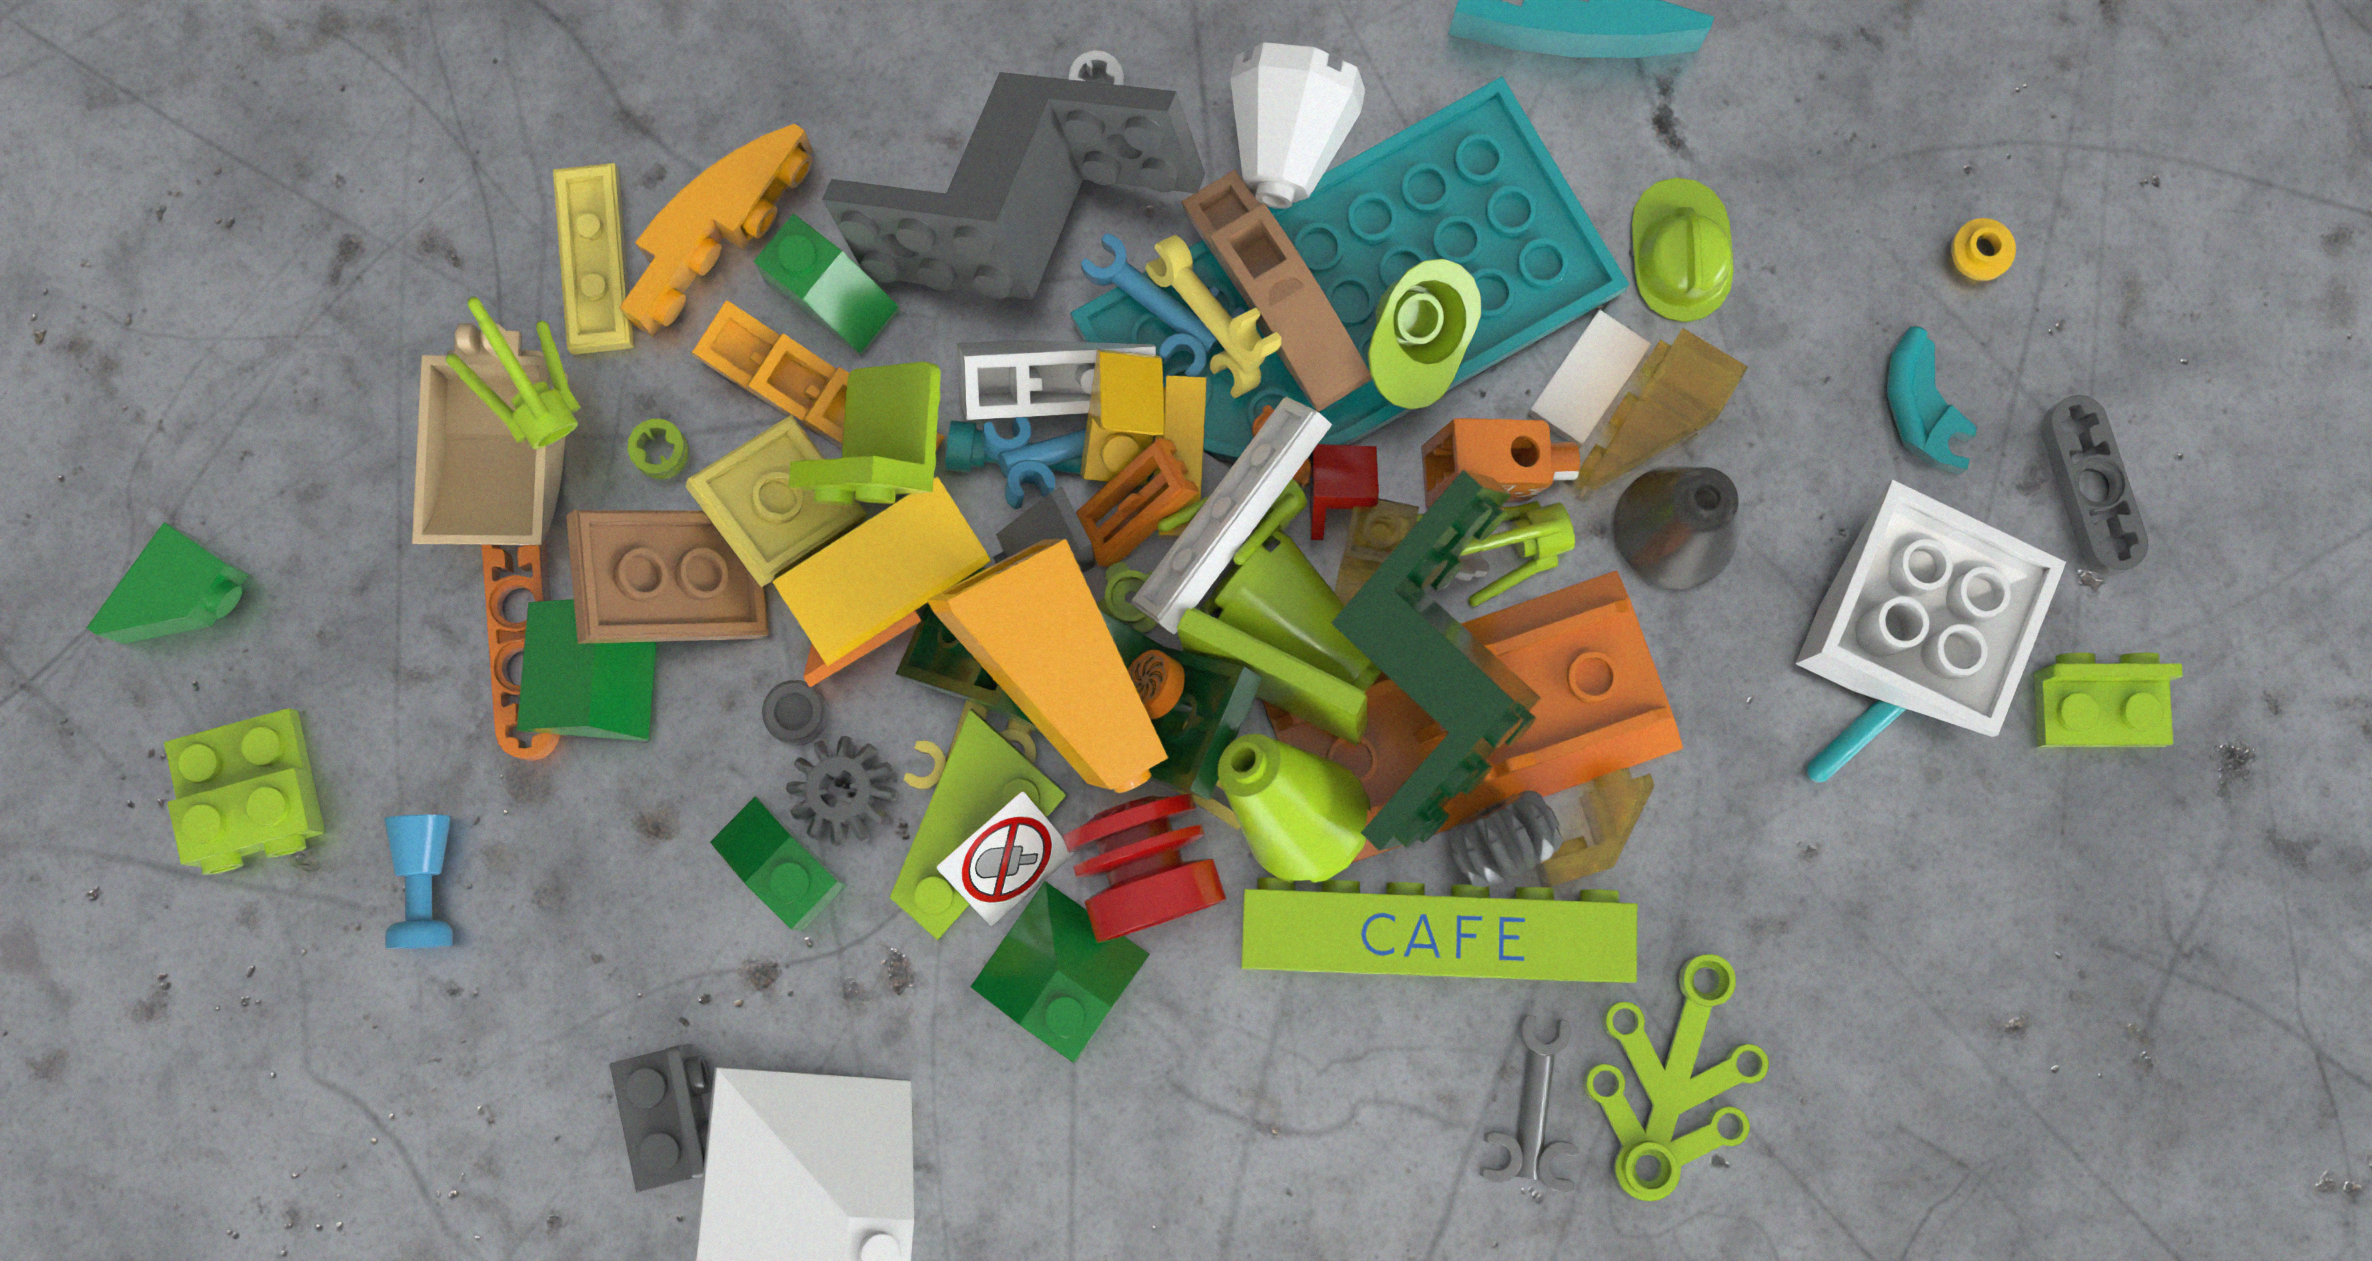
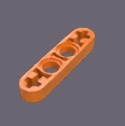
M544 539L542 545H524L518 548V567L526 572L533 570L531 578L518 575L500 578L502 571L514 573L512 556L503 549H500V545H482L495 735L498 744L504 752L521 760L536 761L545 758L554 751L559 742L560 734L542 733L532 736L531 747L528 748L525 741L513 737L514 728H517L519 704H510L509 697H519L520 686L514 685L508 678L507 666L511 657L518 652L524 651L526 620L519 623L509 622L503 614L502 607L506 596L516 589L530 590L535 602L551 601L547 544Z

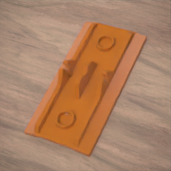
M1617 570L1461 623L1466 630L1535 691L1541 699L1530 710L1536 717V720L1527 732L1510 747L1504 742L1486 759L1493 768L1484 780L1468 795L1461 791L1443 807L1450 816L1434 835L1452 829L1453 826L1459 824L1460 820L1476 813V810L1483 809L1493 802L1505 799L1512 794H1519L1528 790L1536 791L1542 797L1683 749L1674 715L1631 600ZM1383 671L1365 692V695H1367L1368 727L1358 746L1262 700L1277 740L1335 761L1349 769L1360 780L1370 798L1371 812L1367 809L1365 827L1449 733ZM1366 839L1364 847L1351 864L1403 845L1379 851Z

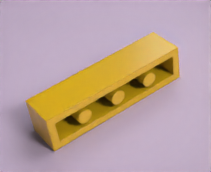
M1166 376V387H1163L1165 428L1164 434L1156 435L1155 440L1157 438L1172 440L1177 449L1173 454L1174 458L1183 461L1188 469V472L1184 475L1185 479L1194 481L1199 490V493L1181 509L1201 500L1206 377ZM1159 467L1154 471V478L1161 472ZM1191 521L1167 532L1159 530V539L1177 540Z

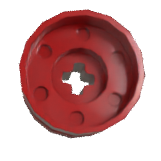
M1188 793L1177 796L1153 795L1126 802L1095 814L1092 819L1079 828L1063 835L1069 853L1097 846L1100 854L1073 866L1076 877H1093L1106 874L1110 885L1084 901L1097 943L1144 930L1227 900L1214 860L1198 859L1183 862L1180 853L1181 849L1196 842L1205 835L1202 824L1173 831L1170 823L1196 811L1192 794Z

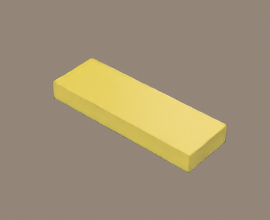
M615 163L553 169L567 350L572 355L634 348L632 323L619 308L629 294L619 169Z

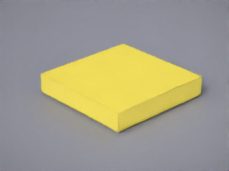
M792 415L689 477L685 485L761 588L862 523L867 515L854 497L853 505L820 504L814 502V491L788 487L790 461L825 459Z

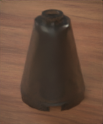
M1679 465L1658 467L1636 478L1618 500L1614 517V545L1626 568L1646 584L1680 590L1695 588L1716 577L1730 562L1739 539V498L1737 489L1731 479L1717 469Z

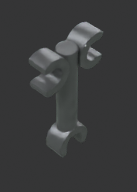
M1524 1015L1519 1025V1035L1521 1042L1529 1050L1518 1143L1513 1137L1504 1132L1491 1131L1485 1133L1484 1141L1504 1146L1508 1159L1505 1165L1499 1169L1480 1167L1479 1175L1491 1182L1498 1183L1509 1181L1514 1176L1541 1180L1544 1185L1554 1191L1568 1192L1574 1190L1575 1182L1553 1176L1550 1164L1552 1159L1559 1154L1578 1156L1579 1148L1569 1142L1559 1140L1549 1142L1544 1146L1555 1054L1566 1048L1569 1043L1571 1027L1569 1021L1557 1020L1555 1037L1548 1043H1541L1534 1035L1536 1016Z

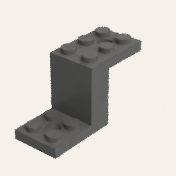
M999 72L946 193L831 179L822 200L859 266L870 278L876 281L891 283L896 280L924 284L939 291H947L952 288L980 292L994 299L1015 297L1033 300L1083 180H1091L1101 185H1112L1115 183L1147 187L1158 192L1180 191L1198 194L1205 171L1176 91Z

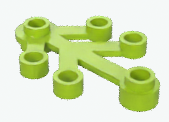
M1702 954L1694 956L1686 961L1681 968L1679 986L1686 998L1664 1068L1644 1030V1014L1637 1005L1631 1002H1615L1608 1006L1603 1014L1602 1024L1605 1032L1611 1038L1620 1041L1652 1104L1645 1131L1623 1094L1626 1085L1625 1078L1617 1067L1604 1063L1595 1064L1586 1071L1583 1077V1088L1586 1094L1592 1100L1600 1102L1622 1145L1616 1155L1614 1164L1617 1181L1627 1194L1642 1201H1657L1667 1197L1679 1183L1681 1166L1722 1145L1737 1146L1746 1140L1750 1132L1749 1119L1742 1110L1731 1106H1719L1710 1112L1706 1125L1671 1140L1679 1114L1740 1083H1757L1766 1076L1769 1069V1060L1763 1049L1753 1044H1738L1729 1050L1724 1061L1691 1077L1713 1006L1725 1003L1732 996L1736 986V976L1732 966L1727 960L1718 955ZM1701 968L1710 970L1715 979L1713 988L1707 993L1700 992L1694 985L1695 973ZM1623 1008L1629 1010L1634 1017V1026L1626 1034L1618 1032L1613 1025L1614 1014ZM1745 1051H1750L1757 1059V1068L1749 1076L1742 1075L1737 1068V1059ZM1601 1071L1610 1072L1615 1079L1613 1091L1606 1096L1599 1095L1593 1086L1595 1076ZM1731 1113L1738 1121V1131L1733 1137L1724 1138L1718 1131V1121L1723 1115ZM1651 1155L1657 1162V1172L1652 1178L1642 1180L1636 1172V1163L1640 1157Z

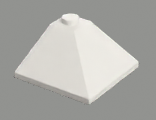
M1891 480L1887 483L1820 604L1796 664L1854 692L1991 737L1998 736L2066 562L1897 481Z
M714 1067L694 1261H911L914 1230V1183L910 1080Z

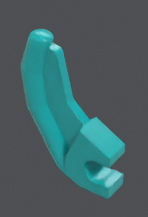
M1911 326L1894 348L1890 357L1886 394L1903 445L1912 454L1930 467L1960 475L1968 469L1970 458L1953 454L1948 447V440L1952 437L1968 442L1976 436L1977 427L1952 404L1948 405L1937 390L1935 384V344L1927 338L1928 332L1924 328Z

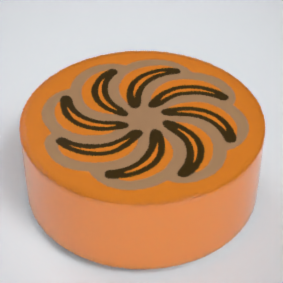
M1150 650L1137 657L1127 671L1150 719L1164 716L1176 705L1183 692L1185 682L1184 669L1177 660L1159 650Z

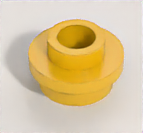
M1978 218L1967 222L1957 231L1952 241L1951 254L1957 269L1962 274L1975 280L1986 281L1995 279L2008 270L2015 258L2016 244L2011 232L2002 223L1989 218ZM1977 239L1987 240L1994 248V256L1981 254L1977 249Z

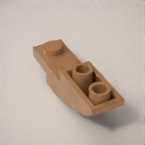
M1235 169L1199 190L1198 194L1194 193L1181 201L1185 215L1248 304L1249 309L1257 308L1261 312L1256 324L1263 335L1267 337L1277 332L1281 336V346L1276 353L1316 411L1323 410L1372 380L1370 372L1356 346L1305 262L1266 204L1258 203Z

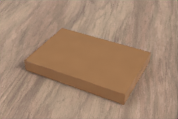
M573 510L566 515L578 644L760 639L769 635L764 586L760 587L704 511Z

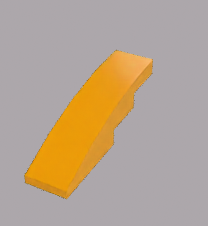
M726 300L694 347L691 355L784 415H792L797 423L842 450L846 390L850 373L840 366L838 368L833 367L784 333L781 335L777 334ZM937 432L936 451L945 438L939 432Z

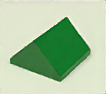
M574 599L528 602L516 731L648 741L656 642L578 644Z

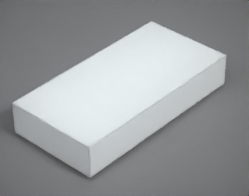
M1599 310L1532 406L1528 415L1535 420L1546 421L1551 431L1568 442H1575L1580 449L1652 344Z

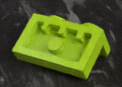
M2150 652L2119 655V664H2096L2095 653H2065L2055 656L2056 664L2034 671L2037 747H2166L2173 745L2170 681L2183 677L2182 664L2160 663V654Z

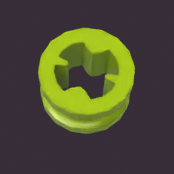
M652 418L641 422L633 429L628 438L627 450L630 460L644 475L652 479L666 480L675 477L684 470L689 460L690 448L687 439L673 423L665 419ZM660 434L665 435V441L674 448V451L669 459L661 455L662 463L652 464V457L644 451V447L648 440L651 439L654 443H657L656 436Z

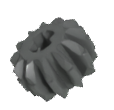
M849 736L840 737L837 744V755L834 757L831 749L824 741L820 740L814 743V751L820 762L814 766L808 760L798 757L794 762V766L799 771L809 775L807 781H792L786 784V791L789 794L807 797V800L795 805L790 810L791 816L796 820H802L815 814L807 829V835L813 839L821 837L831 824V843L837 847L845 845L849 825H851L854 835L859 841L866 842L870 840V830L864 822L868 816L882 825H887L890 821V816L886 812L875 807L877 800L891 802L898 799V791L888 786H877V783L889 778L894 773L892 765L886 762L869 768L876 758L877 748L867 743L854 757V744ZM853 776L856 782L850 784V788L857 792L855 799L850 804L839 800L832 807L829 800L835 798V795L828 791L830 784L835 779L845 783Z
M1528 790L1519 794H1512L1505 799L1493 802L1483 809L1476 810V813L1460 820L1459 824L1453 826L1447 835L1453 850L1451 854L1459 870L1465 873L1469 882L1476 887H1486L1490 884L1497 885L1508 878H1515L1528 869L1535 868V865L1551 858L1552 854L1559 850L1564 841L1558 829L1560 824L1552 808L1545 803L1541 794Z

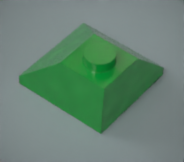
M1044 880L970 987L1018 1025L1069 1061L1075 1063L1150 954L1125 936L1097 943L1087 910Z

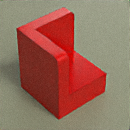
M1317 444L1313 449L1312 476L1310 478L1311 540L1323 541L1326 508L1373 510V507L1378 505L1377 446Z

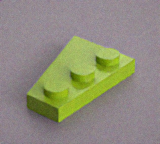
M973 708L969 709L890 895V898L937 940L944 935L970 905L939 872L937 865L1020 792L1023 791L1046 818L1068 795L1063 788Z

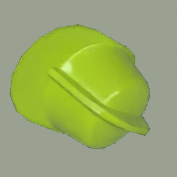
M1675 177L1658 181L1642 193L1633 209L1631 230L1634 270L1638 291L1651 310L1668 320L1690 322L1703 319L1721 307L1731 290L1734 266L1730 222L1726 208L1712 189L1696 180Z
M1445 259L1424 260L1408 269L1398 281L1388 287L1380 298L1376 310V327L1372 334L1368 351L1369 369L1378 392L1392 405L1409 410L1428 407L1443 397L1455 378L1481 316V295L1474 278L1460 264Z

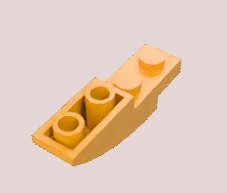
M792 124L765 134L734 150L708 167L680 190L655 216L635 242L647 261L650 262V265L619 307L634 326L654 337L661 325L667 327L672 324L685 305L686 295L684 293L697 274L703 276L708 273L716 263L721 253L722 245L720 241L723 237L744 250L753 236L757 239L761 238L769 230L778 211L775 205L789 186L796 188L804 180L812 165L813 158L810 155L813 149L804 129L796 124Z

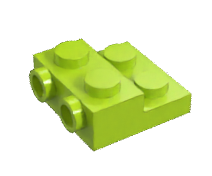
M287 708L164 742L176 796L175 800L168 801L167 804L181 865L201 867L203 875L222 873L243 866L241 856L265 850L266 857H278L296 853L306 849V838L326 833L297 710Z

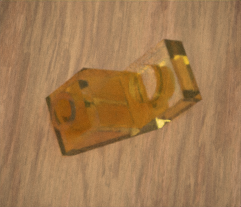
M1378 498V505L1376 507L1352 508L1334 593L1344 606L1349 603L1416 525L1419 506Z
M1629 767L1592 779L1595 791L1579 797L1595 846L1588 848L1584 836L1564 841L1559 850L1552 854L1550 860L1535 865L1541 887L1549 888L1615 866L1655 786L1651 773L1632 779Z

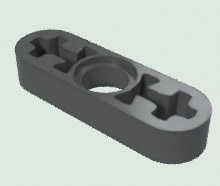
M2073 395L2067 397L2050 408L2045 414L2041 425L2042 436L2085 563L2099 574L2117 575L2137 566L2144 559L2148 550V537L2104 408L2099 402L2088 396ZM2070 414L2074 420L2084 419L2087 424V430L2081 433L2079 437L2076 432L2065 433L2062 428V422L2070 418ZM2094 447L2096 448L2098 454L2087 456L2073 464L2071 456L2081 450L2085 453ZM2095 469L2106 476L2110 490L2108 497L2103 502L2091 501L2082 494L2079 487V478L2083 470ZM2113 507L2116 508L2118 515L2108 520L2104 518L2093 524L2091 516L2102 514ZM2110 534L2113 538L2123 537L2126 542L2127 548L2120 551L2118 555L2112 551L2105 553L2102 548L2101 541L2109 538Z

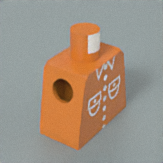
M1454 418L1421 446L1426 507H1431L1463 469L1491 477L1511 494L1505 503L1528 501L1551 486L1553 480H1575L1580 470V453L1575 442H1551L1550 428L1544 420Z

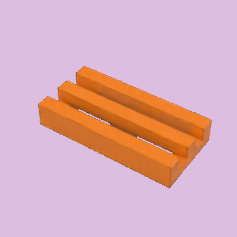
M1157 438L1075 512L1092 543L1094 557L1099 566L1109 567L1114 563L1120 562L1158 529L1157 525L1160 520L1176 513L1199 493L1195 482L1188 481L1184 477L1188 472L1184 462L1174 458L1173 454L1177 449L1172 440ZM1158 467L1160 468L1161 472L1138 493L1130 494L1118 505V511L1097 528L1096 523Z

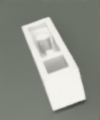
M1034 340L957 343L959 405L967 420L1085 414L1089 412L1097 349L1156 355V347L1152 344Z

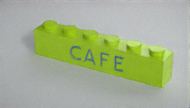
M1272 877L1257 878V889L1243 890L1240 969L1637 983L1638 903H1619L1618 890L1581 889L1580 901L1554 900V888L1515 887V899L1490 898V886L1451 885V896H1425L1424 883L1386 882V894L1360 893V881L1326 880L1321 881V892L1295 891L1296 880H1291L1293 882L1291 883Z

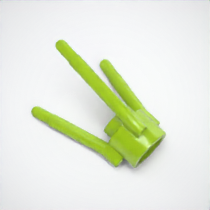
M470 297L467 301L469 309L519 390V393L511 399L516 410L513 411L456 354L451 353L447 355V364L507 425L517 443L527 439L532 449L536 450L546 447L568 435L578 426L573 413L581 407L569 389L548 323L543 320L538 321L536 330L554 387L552 390H550L545 381L532 385L480 299Z
M1293 478L1253 529L1254 532L1235 553L1233 560L1236 564L1211 593V596L1199 611L1211 616L1218 607L1214 603L1215 599L1254 551L1261 545L1267 548L1273 540L1272 534L1276 530L1283 531L1289 526V522L1306 508V496ZM1210 496L1160 520L1157 525L1158 529L1161 532H1167L1191 521Z
M1536 500L1519 506L1501 507L1507 512L1503 521L1517 520L1512 522L1511 530L1491 534L1481 542L1477 539L1472 540L1460 556L1515 544L1516 550L1522 558L1531 556L1532 560L1472 594L1468 598L1470 606L1476 607L1538 572L1558 567L1557 555L1574 550L1575 535L1572 522L1562 503L1557 502L1541 507L1540 503ZM1425 513L1413 515L1411 517L1412 525L1415 526Z

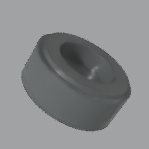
M784 681L772 688L763 702L762 718L766 729L776 739L788 745L799 746L814 741L822 734L828 722L829 709L824 696L814 686L809 687L805 681Z

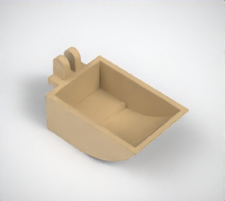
M459 323L457 330H455L454 350L448 351L447 355L451 353L456 354L515 411L516 408L511 399L519 393V390L484 333L473 323ZM495 323L532 385L545 381L550 390L554 389L543 352L521 350L522 333L520 331H506L500 324ZM422 355L412 544L542 545L550 529L556 509L561 484L565 437L536 450L532 449L527 439L517 443L507 425L447 364V355ZM564 371L568 382V374Z

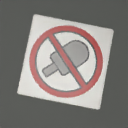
M1022 791L939 863L937 869L990 926H993L1075 852H1068L1064 838Z

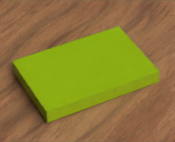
M1193 607L1186 609L1177 626L1184 652L1246 667L1262 677L1255 693L1256 697L1358 746L1368 727L1367 695H1365V691Z

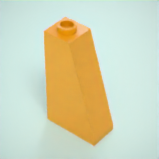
M1043 539L928 599L935 615L1087 784L1109 790L1114 789L1116 793L1125 792L1146 782L1152 776L1149 768L1168 758L1066 539Z

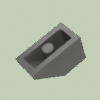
M1062 487L1050 492L996 534L1003 550L993 556L996 564L1043 539H1066L1081 573L1092 569L1095 565L1092 543Z

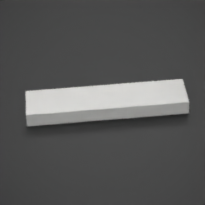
M1288 397L1283 398L1132 599L1131 604L1175 635L1177 626L1186 609L1196 607L1332 424L1318 411Z

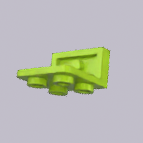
M921 361L853 369L847 381L842 458L790 461L788 487L814 491V502L828 505H853V497H855V500L862 502L895 503V494L932 493L936 466L935 451L938 407L941 398V372L939 366L935 363Z

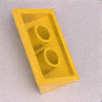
M937 476L933 480L932 493L906 495L777 577L772 583L826 665L829 666L926 604L929 598L951 588L991 562V559Z

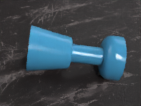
M401 815L384 818L394 873L398 877H405V921L393 923L388 927L385 934V949L453 946L451 926L445 921L432 920V876L442 873L451 820L449 815Z

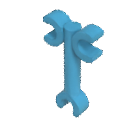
M1105 233L1101 238L1102 247L1111 253L1115 260L1109 267L1100 268L1085 258L1081 262V270L1085 278L1091 283L1100 286L1114 283L1179 334L1168 337L1162 343L1159 351L1162 363L1165 365L1172 355L1178 351H1187L1194 357V362L1188 367L1184 376L1201 377L1206 367V355L1216 347L1219 341L1198 316L1127 262L1126 248L1122 241L1115 235ZM1215 287L1208 289L1218 300L1220 291ZM1239 306L1231 317L1234 319L1244 314L1245 310Z
M1026 417L1013 418L1011 427L1015 436L1013 439H1004L998 436L991 421L984 423L981 446L990 458L999 461L1001 472L1007 478L1005 498L1014 510L1022 507L1024 492L1021 484L1031 483L1037 486L1043 498L1054 491L1055 477L1052 470L1047 466L1082 456L1086 429L1028 445L1031 436V425Z

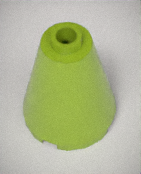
M1276 530L1272 534V538L1277 547L1272 552L1262 545L1255 550L1215 599L1214 603L1222 608L1218 620L1366 692L1382 670L1331 624L1345 607L1293 539L1284 531Z
M1253 733L1241 736L1230 743L1224 750L1218 765L1220 783L1253 856L1265 870L1282 881L1293 883L1291 880H1310L1312 883L1328 880L1351 864L1365 845L1366 838L1361 834V831L1365 828L1367 809L1371 812L1370 798L1363 785L1349 769L1335 761L1262 734Z

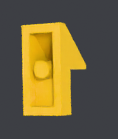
M1097 349L1080 474L1086 480L1109 482L1152 444L1154 435L1164 434L1162 358L1159 355ZM1147 478L1139 485H1146Z

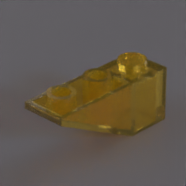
M1684 328L1681 329L1670 345L1660 339L1640 372L1650 377L1639 396H1636L1628 391L1608 424L1618 429L1609 445L1605 449L1596 443L1581 465L1578 477L1586 482L1576 499L1585 503L1702 435L1717 420L1748 366Z

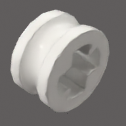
M1097 50L1085 52L1076 58L1070 67L1069 80L1085 81L1081 79L1083 73L1087 72L1089 76H1092L1093 69L1099 68L1106 71V81L1108 83L1124 85V74L1120 63L1107 52Z

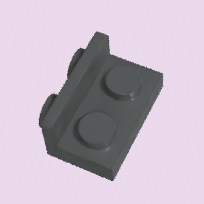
M685 1044L609 1063L636 1193L703 1177L709 1120L707 1121L702 1094L709 1093L710 1083L707 1067L702 1055L693 1056L691 1044Z

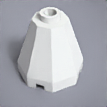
M1263 42L1254 46L1252 57L1249 60L1245 51L1235 55L1230 81L1242 176L1248 189L1256 194L1255 198L1259 203H1265L1266 206L1284 209L1291 207L1292 203L1310 197L1361 113L1365 87L1356 66L1343 61L1341 71L1339 72L1327 66L1328 53L1310 46Z

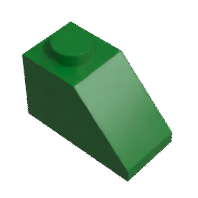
M794 213L753 261L767 285L860 357H862L900 311L899 306L840 248Z
M163 522L86 628L98 636L125 644L212 627L217 618L225 617L235 608L242 596L241 585L249 574L189 533Z
M754 796L710 841L742 882L791 930L803 932L847 886L757 796Z

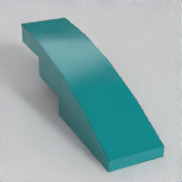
M1458 0L1448 34L1509 50L1573 58H1641L1699 51L1712 27L1714 16L1662 0H1587L1586 2L1582 0H1523L1521 6L1502 0Z

